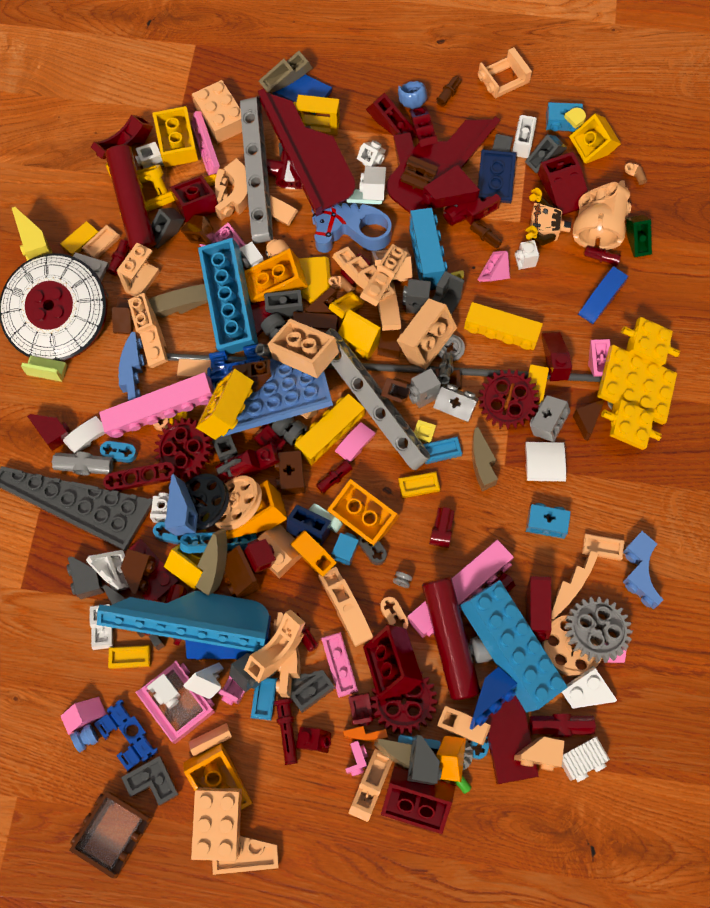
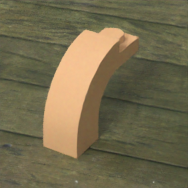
M237 158L224 167L226 178L234 186V190L227 198L215 206L217 217L221 221L229 217L233 211L240 215L248 206L245 166Z
M292 610L285 612L273 638L263 648L249 656L244 670L258 683L271 676L292 655L304 636L302 629L306 622Z

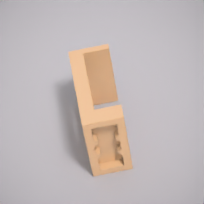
M512 48L508 50L507 58L485 67L481 62L479 64L478 77L480 81L484 82L488 92L492 93L494 98H498L529 83L532 71L516 49ZM511 67L518 79L499 87L492 76Z
M139 243L135 244L117 269V274L125 292L134 297L146 293L160 273L159 269L150 265L147 260L153 251Z

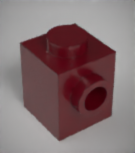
M255 539L249 542L244 555L253 573L255 574L272 567L276 561L272 545L268 544L266 539L260 541Z

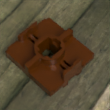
M410 155L406 162L405 170L402 173L401 182L413 186L412 189L418 188L423 190L424 186L433 181L438 167Z

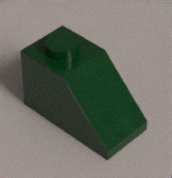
M644 215L626 218V235L633 256L651 255V219Z

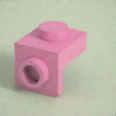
M229 676L223 689H220L219 694L222 696L221 700L229 705L236 703L239 705L245 691Z
M358 741L350 744L357 765L345 769L346 773H351L352 776L363 773V768L367 767L364 759L368 757L364 744L360 746Z

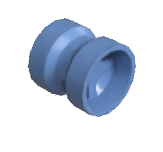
M90 723L83 727L81 733L75 731L70 734L71 740L79 753L86 750L87 745H95L99 742L98 736Z

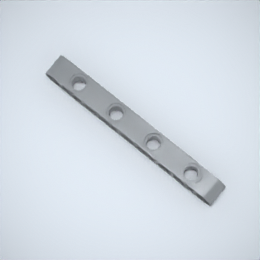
M257 96L240 101L251 236L255 244L273 240L262 106Z
M330 328L326 334L335 337L338 350L341 352V358H339L338 353L331 364L411 469L417 470L430 459L429 452L391 401L386 397L380 396L382 389L340 334ZM383 409L385 410V413H386V414H385V417L382 415V410H383ZM405 438H406L407 441H408V446H407V447H406L405 444H404Z

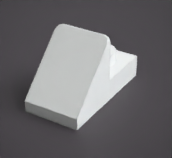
M220 663L209 666L194 673L183 686L187 690L211 699L221 689V685L217 680L220 678L218 674L224 668Z

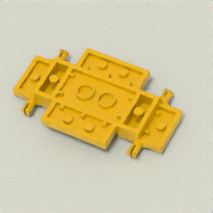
M643 317L637 319L634 329L623 326L621 333L630 336L626 350L615 345L609 347L597 397L613 403L612 412L604 409L601 413V417L611 421L609 436L641 450L647 448L649 437L657 441L661 439L662 434L652 430V422L654 421L661 425L667 423L677 377L676 372L662 365L666 364L668 354L678 357L680 354V350L671 347L670 344L673 331Z

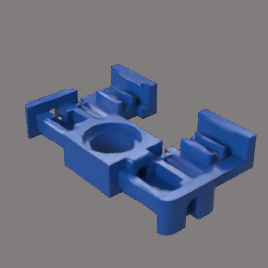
M258 344L243 347L247 360L225 364V361H227L225 351L209 353L211 369L210 367L207 369V375L211 378L212 385L213 382L221 381L232 371V366L263 361L264 358L255 352Z
M119 700L115 706H110L107 709L110 715L106 714L95 722L94 725L105 740L110 736L109 732L114 729L116 731L119 728L131 747L128 746L126 752L123 754L120 752L116 756L127 772H129L132 767L140 762V759L142 762H146L156 755L158 749H153L145 738V730L135 716L130 717L122 706L124 701ZM131 725L138 727V733L135 736L127 735V728Z

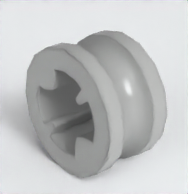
M397 571L393 583L409 588V581H412L413 578L408 574Z

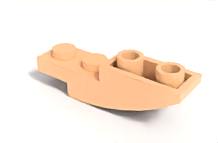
M392 244L360 298L377 306L408 252Z
M142 293L129 299L128 303L135 329L140 334L148 366L154 368L168 362L165 352L167 346L146 294Z
M337 567L330 569L323 577L318 575L354 646L357 647L371 640L373 635L365 617Z
M278 612V617L274 620V631L276 632L284 616L282 612ZM298 646L278 669L280 671V679L276 681V691L279 692L282 699H291L292 678L300 679L301 664Z

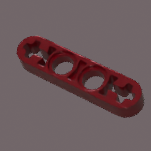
M163 462L109 473L104 477L103 484L110 491L132 489L171 481V475L177 476L178 470L172 463ZM167 468H170L172 470L169 472V475H166L165 473L159 474V471L165 472L167 471ZM153 470V478L146 480V472ZM135 474V481L129 484L127 482L128 476ZM113 479H115V480H117V481L122 480V483H121V482H115V483L113 484L114 486L110 485V482H112Z

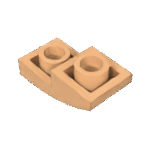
M218 169L215 179V193L218 204L229 196L227 193L228 178H226V173L223 169Z
M270 195L272 217L289 226L298 210Z

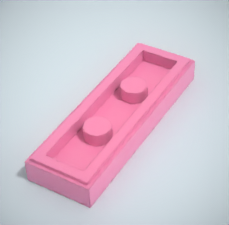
M341 632L321 638L338 698L357 693V685Z

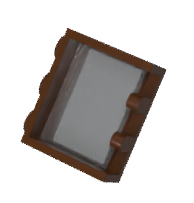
M106 791L97 798L95 802L96 808L93 813H89L84 819V827L81 832L76 833L70 844L72 846L69 851L109 877L117 878L153 818L142 813L111 792Z

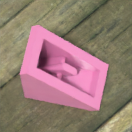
M610 339L590 341L588 366L593 377H601L610 347Z
M100 697L75 703L61 715L68 735L75 731L83 729L85 725L98 721L107 713Z

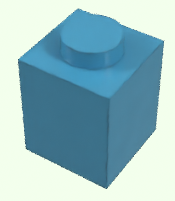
M340 533L331 557L335 561L350 566L359 546L357 537L350 533Z

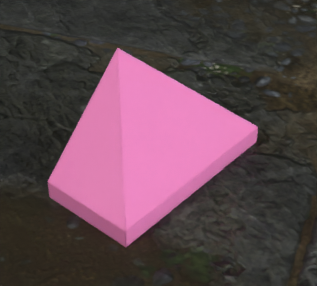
M507 251L492 253L477 279L479 282L510 279Z

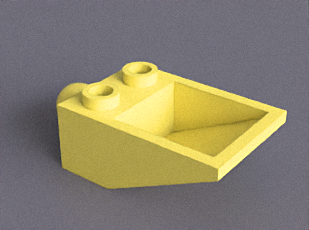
M13 207L12 211L23 244L20 245V249L26 260L52 253L42 230L16 207Z

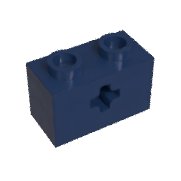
M299 505L294 507L287 518L286 532L297 537L305 530L322 546L330 535V520Z

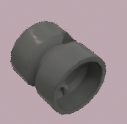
M275 313L264 319L261 329L271 341L286 324V321L281 314Z
M295 417L276 421L271 427L277 435L284 436V440L291 446H294L296 439L302 434L305 435L307 431V426L300 420L295 421Z

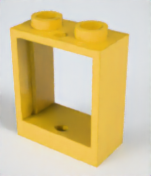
M298 95L297 102L294 101V105L304 126L310 125L313 130L325 134L338 135L340 123L339 99ZM304 112L330 114V117L306 115Z

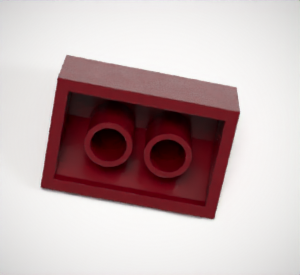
M388 624L363 646L379 700L409 693L423 682L405 628Z
M394 766L381 815L443 834L452 806L456 785L444 781H437V784L434 785L407 781L408 770Z

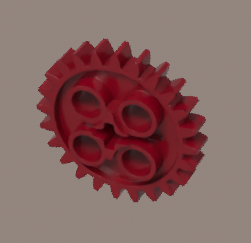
M501 369L499 376L494 372L493 379L487 377L488 384L482 383L485 390H479V393L483 395L478 397V401L483 402L478 405L480 409H484L481 412L482 416L488 414L486 421L488 422L492 419V426L499 423V429L506 425L507 430H509L510 425H513L516 430L518 423L524 427V420L530 422L529 415L535 416L536 413L533 409L539 408L535 402H539L540 398L534 397L539 394V390H533L536 387V383L529 384L531 377L524 379L525 373L519 376L517 369L514 374H511L510 369H508L507 374H504ZM500 384H504L507 386V390L500 392L497 390V387ZM511 384H514L515 386L511 394L512 400L509 401L506 415H503L506 406L504 398H508ZM518 389H523L526 394L523 397H518L515 392ZM500 402L502 407L499 410H494L492 404ZM518 407L521 411L519 414L513 415L510 413V409Z
M182 417L180 421L174 419V425L167 423L168 429L162 428L164 434L157 435L161 440L155 442L156 445H159V448L155 449L154 452L159 453L155 457L156 460L160 461L159 463H172L177 467V477L187 480L188 477L193 478L194 473L200 475V468L206 470L205 462L211 463L208 456L214 455L209 452L214 446L209 443L214 439L196 428L199 421ZM186 432V436L182 439L183 433ZM175 438V440H176L179 444H182V445H184V446L181 447L180 445L176 444V443L173 441V439ZM185 450L191 453L195 457V459H193L190 454L185 453ZM186 458V463L182 466V462ZM167 468V471H165L164 473H168L167 475H169V472L172 470L170 468Z
M429 677L424 678L423 682L417 686L420 689L419 694L412 695L410 692L391 697L392 701L389 702L386 699L379 700L375 688H372V693L376 696L370 697V700L375 703L371 705L372 710H377L373 715L374 718L380 717L378 724L386 723V731L392 727L393 734L400 730L401 735H404L405 730H408L409 734L412 735V729L414 728L420 732V725L427 727L425 720H433L430 713H436V709L432 706L438 705V700L432 699L437 696V692L431 691L434 689V684L427 685ZM403 697L407 698L405 704H401ZM390 707H397L399 711L395 715H391L387 712ZM411 708H417L420 712L416 716H411L408 711Z

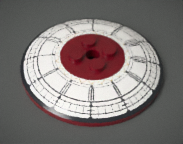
M44 254L26 261L11 274L0 297V323L3 332L12 346L29 358L30 356L56 361H66L80 355L98 338L107 316V297L100 278L86 263L66 254ZM53 301L54 307L51 310H46V304Z

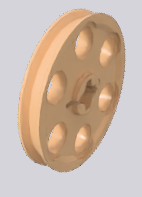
M238 476L225 483L228 491L233 487L234 490L229 493V503L223 516L226 515V518L220 522L221 517L215 523L220 529L234 530L247 523L258 510L262 500V490L260 485L249 476ZM248 484H250V486L248 487V489L244 490V488H245ZM254 497V499L250 503H248L250 498ZM217 498L214 505H218L222 498ZM242 513V515L238 519H236L237 515Z
M563 615L551 622L550 636H555L558 639V645L552 646L548 643V640L542 641V647L559 673L577 677L593 666L596 668L601 660L596 663L595 657H592L588 661L587 654L580 657L581 650L572 652V647L568 645L571 637H565L568 631H563L560 627V623L565 621L566 617L570 615ZM580 622L582 626H588L587 623ZM590 639L593 645L599 646L596 640ZM557 655L564 656L566 659L565 665H558L555 657ZM581 659L585 661L586 668L584 670L578 669L575 665L576 660Z

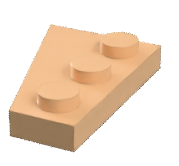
M240 836L239 857L237 860H212L213 875L279 868L278 846Z

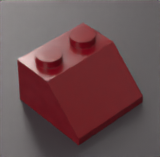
M202 175L170 187L179 212L185 218L186 223L193 215L206 216L216 212L217 200L215 193Z

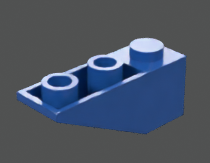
M500 667L496 668L484 679L469 727L471 730L477 725L482 726L491 713L496 714L505 701L510 702L516 695L514 691L517 682Z

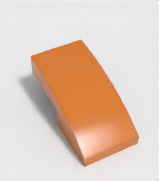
M364 726L343 731L344 738L355 741L374 742L376 739H388L386 729L365 734Z

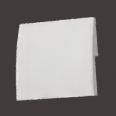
M525 443L527 481L566 482L564 443Z

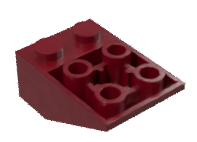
M570 152L541 162L538 176L554 207L560 209L562 215L579 210V199L588 190L581 166L575 154Z

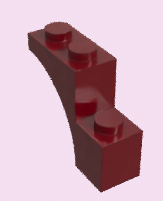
M131 115L126 124L116 134L103 141L93 142L91 148L99 158L106 159L105 152L112 146L124 144L132 147L136 143L144 144L153 125L142 116Z

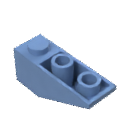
M172 474L169 484L165 529L175 536L196 533L198 513L185 482Z

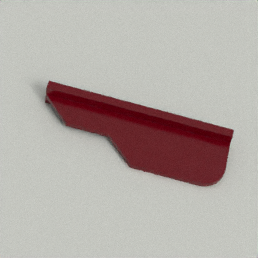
M264 88L259 90V100L315 215L319 216L323 214V210L348 200L355 191V180L334 137L305 127L293 101L267 93Z
M496 116L493 119L465 120L448 141H438V143L422 147L418 143L388 178L386 189L389 196L409 213L411 210L429 208L430 205L426 204L423 200V190L418 188L412 189L413 186L401 182V176L410 155L437 166V173L433 179L435 180L456 165L462 169L495 130L501 120Z

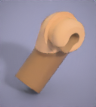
M633 163L625 165V172L636 177L639 185L647 182L641 166Z
M332 276L328 280L329 285L333 288H343L347 293L355 290V287L344 276Z

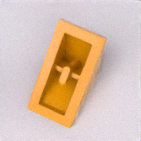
M444 736L436 754L440 761L439 767L442 768L441 780L461 782L466 738Z

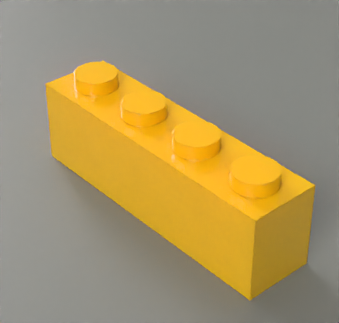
M472 302L464 329L470 333L485 335L489 339H498L506 344H515L526 350H534L543 323Z
M350 394L341 397L333 409H328L318 423L314 422L305 435L302 434L296 439L294 444L295 451H301L302 457L311 466L365 416V408Z

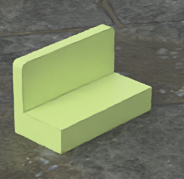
M30 356L28 364H21V368L26 375L60 382L63 381L68 366L66 362Z

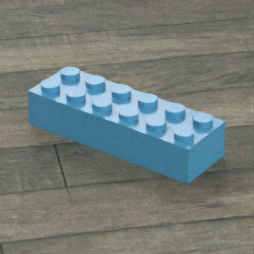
M233 238L199 247V257L217 350L225 351L229 355L244 351L243 347L258 344L239 245Z
M500 580L487 586L459 605L497 667H500L517 682L514 692H516V697L526 713L539 710L568 688Z

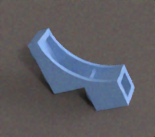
M641 531L623 551L629 562L638 565L623 583L629 592L641 598V602L645 606L651 607L654 610L664 600L656 592L649 575V560L657 543Z

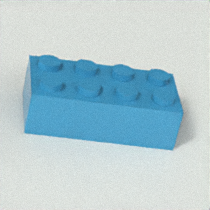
M432 208L411 210L409 232L419 280L430 281V290H436L445 271L447 272L446 261L443 262L442 258L444 257L443 245L440 246L439 241H441L440 230L436 229V225H438L437 215H433Z

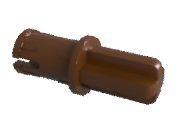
M458 76L453 77L448 85L443 87L442 93L436 99L440 106H445L448 100L455 95V90L461 84V79Z
M478 220L470 226V230L479 235L482 241L485 240L497 249L502 244V240L495 236L490 228H486Z

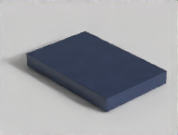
M481 150L478 188L480 189L478 197L481 201H484L489 196L492 197L498 194L501 198L500 203L511 204L516 161L515 152Z

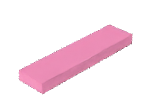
M195 111L190 124L208 176L217 174L220 165L201 111Z

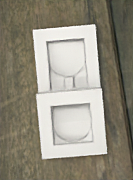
M95 416L68 434L63 439V442L76 454V452L89 447L91 441L106 433H104L102 422Z
M99 606L90 607L91 647L93 650L113 647V628L97 625Z

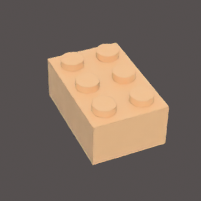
M222 80L192 93L194 107L197 111H201L205 125L217 144L242 132L241 109Z
M428 299L397 339L409 363L427 369L457 329L447 305Z
M289 319L268 343L274 360L315 378L321 375L339 353L335 337L292 319Z
M199 787L195 790L191 860H237L239 857L242 789Z

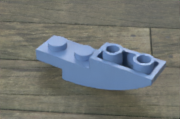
M131 332L123 347L119 363V387L123 393H128V401L141 397V391L137 389V383H140L138 373H143L142 366L145 365L143 354L140 355V349H143L142 341L135 332Z

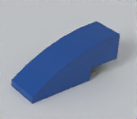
M613 266L578 315L594 324L624 286L628 275Z

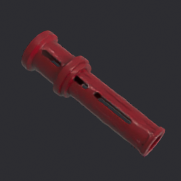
M292 699L274 701L278 714L276 722L280 725L285 765L298 763L292 725L295 720L291 710Z

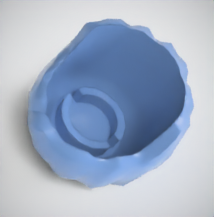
M409 81L403 84L402 87L398 86L399 101L406 108L415 109L421 107L427 100L425 85L419 81Z

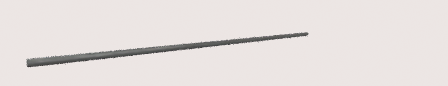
M166 353L168 361H179V359L210 360L209 355ZM227 356L225 363L245 361L247 357ZM331 363L326 367L327 369H335ZM362 363L367 371L423 373L431 368L434 374H436L435 369L439 368L428 366L427 369L416 365ZM456 367L453 369L460 370L461 375L494 377V372L498 376L500 375V370ZM518 371L519 376L525 373V378H528L529 371ZM571 373L567 381L601 382L602 376L593 377L592 374Z

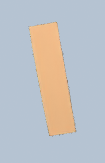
M349 247L334 253L332 257L363 289H365L377 270L374 265L369 267L361 256L356 257ZM390 285L380 301L395 294Z
M392 281L390 286L395 291L394 282ZM395 291L394 295L378 303L382 331L401 329Z
M590 551L583 568L576 566L573 570L570 582L562 581L551 608V622L569 605L580 591L592 571L598 553Z

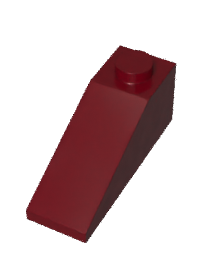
M385 92L366 108L372 118L392 135L409 132L412 138L416 135L414 128Z
M542 333L547 368H549V380H569L572 364L568 348L561 333Z

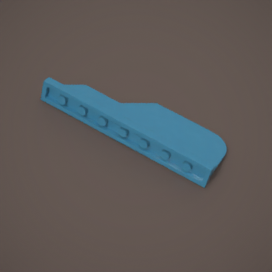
M193 591L169 603L129 597L110 606L100 604L97 611V625L252 652H256L264 647L269 620L268 610L257 601L213 593L207 595L202 591Z

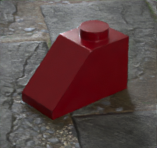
M34 414L27 416L52 451L64 444L63 439L71 431L65 422L60 423L57 417Z

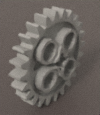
M590 597L588 603L584 599L581 600L580 604L576 603L574 609H570V616H567L565 619L568 623L564 626L565 629L569 630L565 637H571L568 644L576 645L573 651L581 650L580 657L587 654L588 661L595 657L596 663L601 658L607 663L609 657L614 661L617 655L621 656L624 653L623 650L626 651L629 647L627 644L632 639L628 636L633 632L627 629L631 625V622H625L628 615L620 614L623 608L617 610L615 609V602L609 605V599H606L603 603L600 597L597 598L596 602ZM598 614L604 615L606 620L599 618ZM580 622L587 623L588 627H583ZM608 632H613L616 638L611 637ZM590 639L596 640L599 646L593 645Z

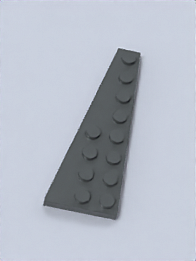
M3 466L0 468V489L123 551L127 550L152 508L153 499L142 498L133 494L128 495L115 490H105L73 481H63L59 478H49L40 474L35 475Z

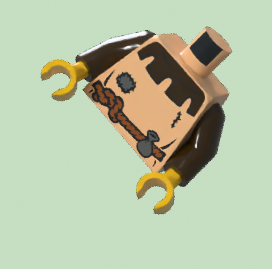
M539 188L531 190L533 194L529 196L530 201L536 200V203H534L530 227L525 230L528 232L526 238L529 241L535 240L540 245H546L558 240L560 231L570 232L571 222L561 220L562 211L542 197V191Z

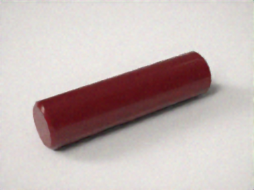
M124 144L112 146L106 150L105 155L129 248L132 250L135 244L139 243L152 249L155 247L156 242L132 149Z
M448 576L424 582L422 589L450 698L462 700L476 696L481 690L452 578Z

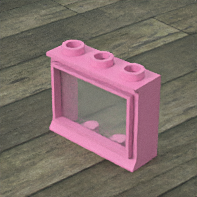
M177 661L135 692L174 744L215 713L212 709L215 704L211 699L185 689L183 685L190 679L188 677L190 671L184 663L179 665ZM162 674L168 677L181 695L178 699L179 702L171 709L164 703L160 705L153 696L156 692L152 693L147 688L148 685Z

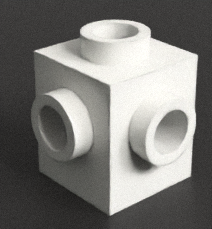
M377 141L365 142L360 147L357 159L363 162L362 164L365 166H379L384 161L386 149L382 148V145Z

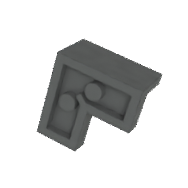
M445 271L436 286V293L432 300L446 304L452 316L462 299L465 281Z

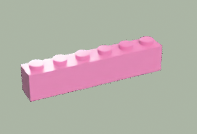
M204 372L99 412L104 433L111 438H119L129 431L140 430L145 425L158 423V420L172 418L182 411H191L198 405L208 404L214 392L211 378Z
M498 540L452 578L458 605L480 592L485 584H492L498 578L496 575L499 572L505 573L512 566L511 562L514 557ZM425 601L407 617L408 622L422 638L426 635L430 637L434 634Z

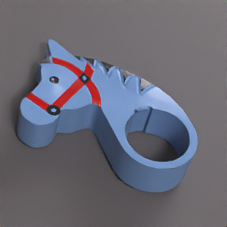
M339 203L323 210V214L316 216L313 209H311L313 224L316 226L314 235L315 245L319 252L327 253L331 251L333 242L339 240L344 234L348 235L364 249L370 251L381 250L391 241V220L385 213L375 207L359 203ZM377 224L383 226L387 231L379 237H368L361 232V229L365 225Z

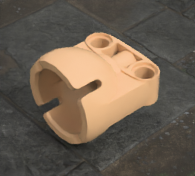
M611 182L583 194L578 202L579 213L573 225L575 242L585 248L587 246L595 248L596 239L599 238V249L601 250L615 249L620 246L626 233L624 221L630 191L617 182Z

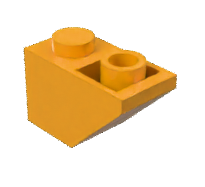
M305 530L290 544L313 570L322 577L337 563Z

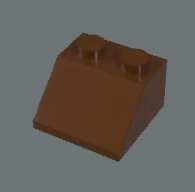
M240 545L236 546L227 554L223 578L228 577L231 584L227 586L232 596L236 595L237 598H244L260 590V587Z

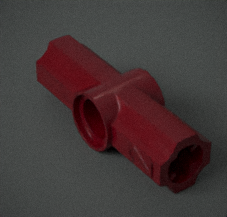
M571 714L530 716L531 735L570 737L572 735L595 734L596 724L594 716H571Z

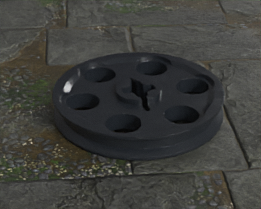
M213 474L194 476L185 485L198 513L196 531L213 526L220 520L229 503V491L226 484ZM217 482L216 487L210 490L211 484ZM200 483L199 489L193 491L194 486ZM221 497V502L215 506V500ZM195 498H198L199 500H203V502H204L205 504H207V506H205L204 504L200 503V502H199L198 500H196ZM209 513V518L203 522V516Z

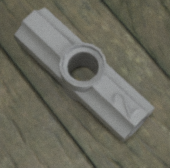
M76 452V454L55 453L52 458V468L54 470L72 471L75 474L85 476L90 475V473L109 474L113 472L112 457L93 456L87 452Z

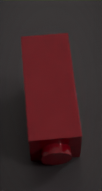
M456 165L424 186L422 197L426 204L436 209L474 202L478 200L480 189Z
M530 576L525 595L526 618L539 642L549 640L551 634V577Z

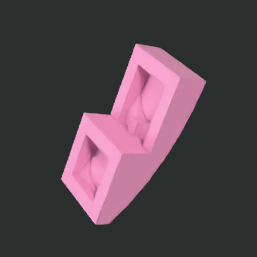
M360 422L341 442L335 452L350 463L361 453L363 447L374 438L376 433Z

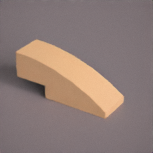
M374 750L348 813L366 822L370 819L393 762L380 750Z

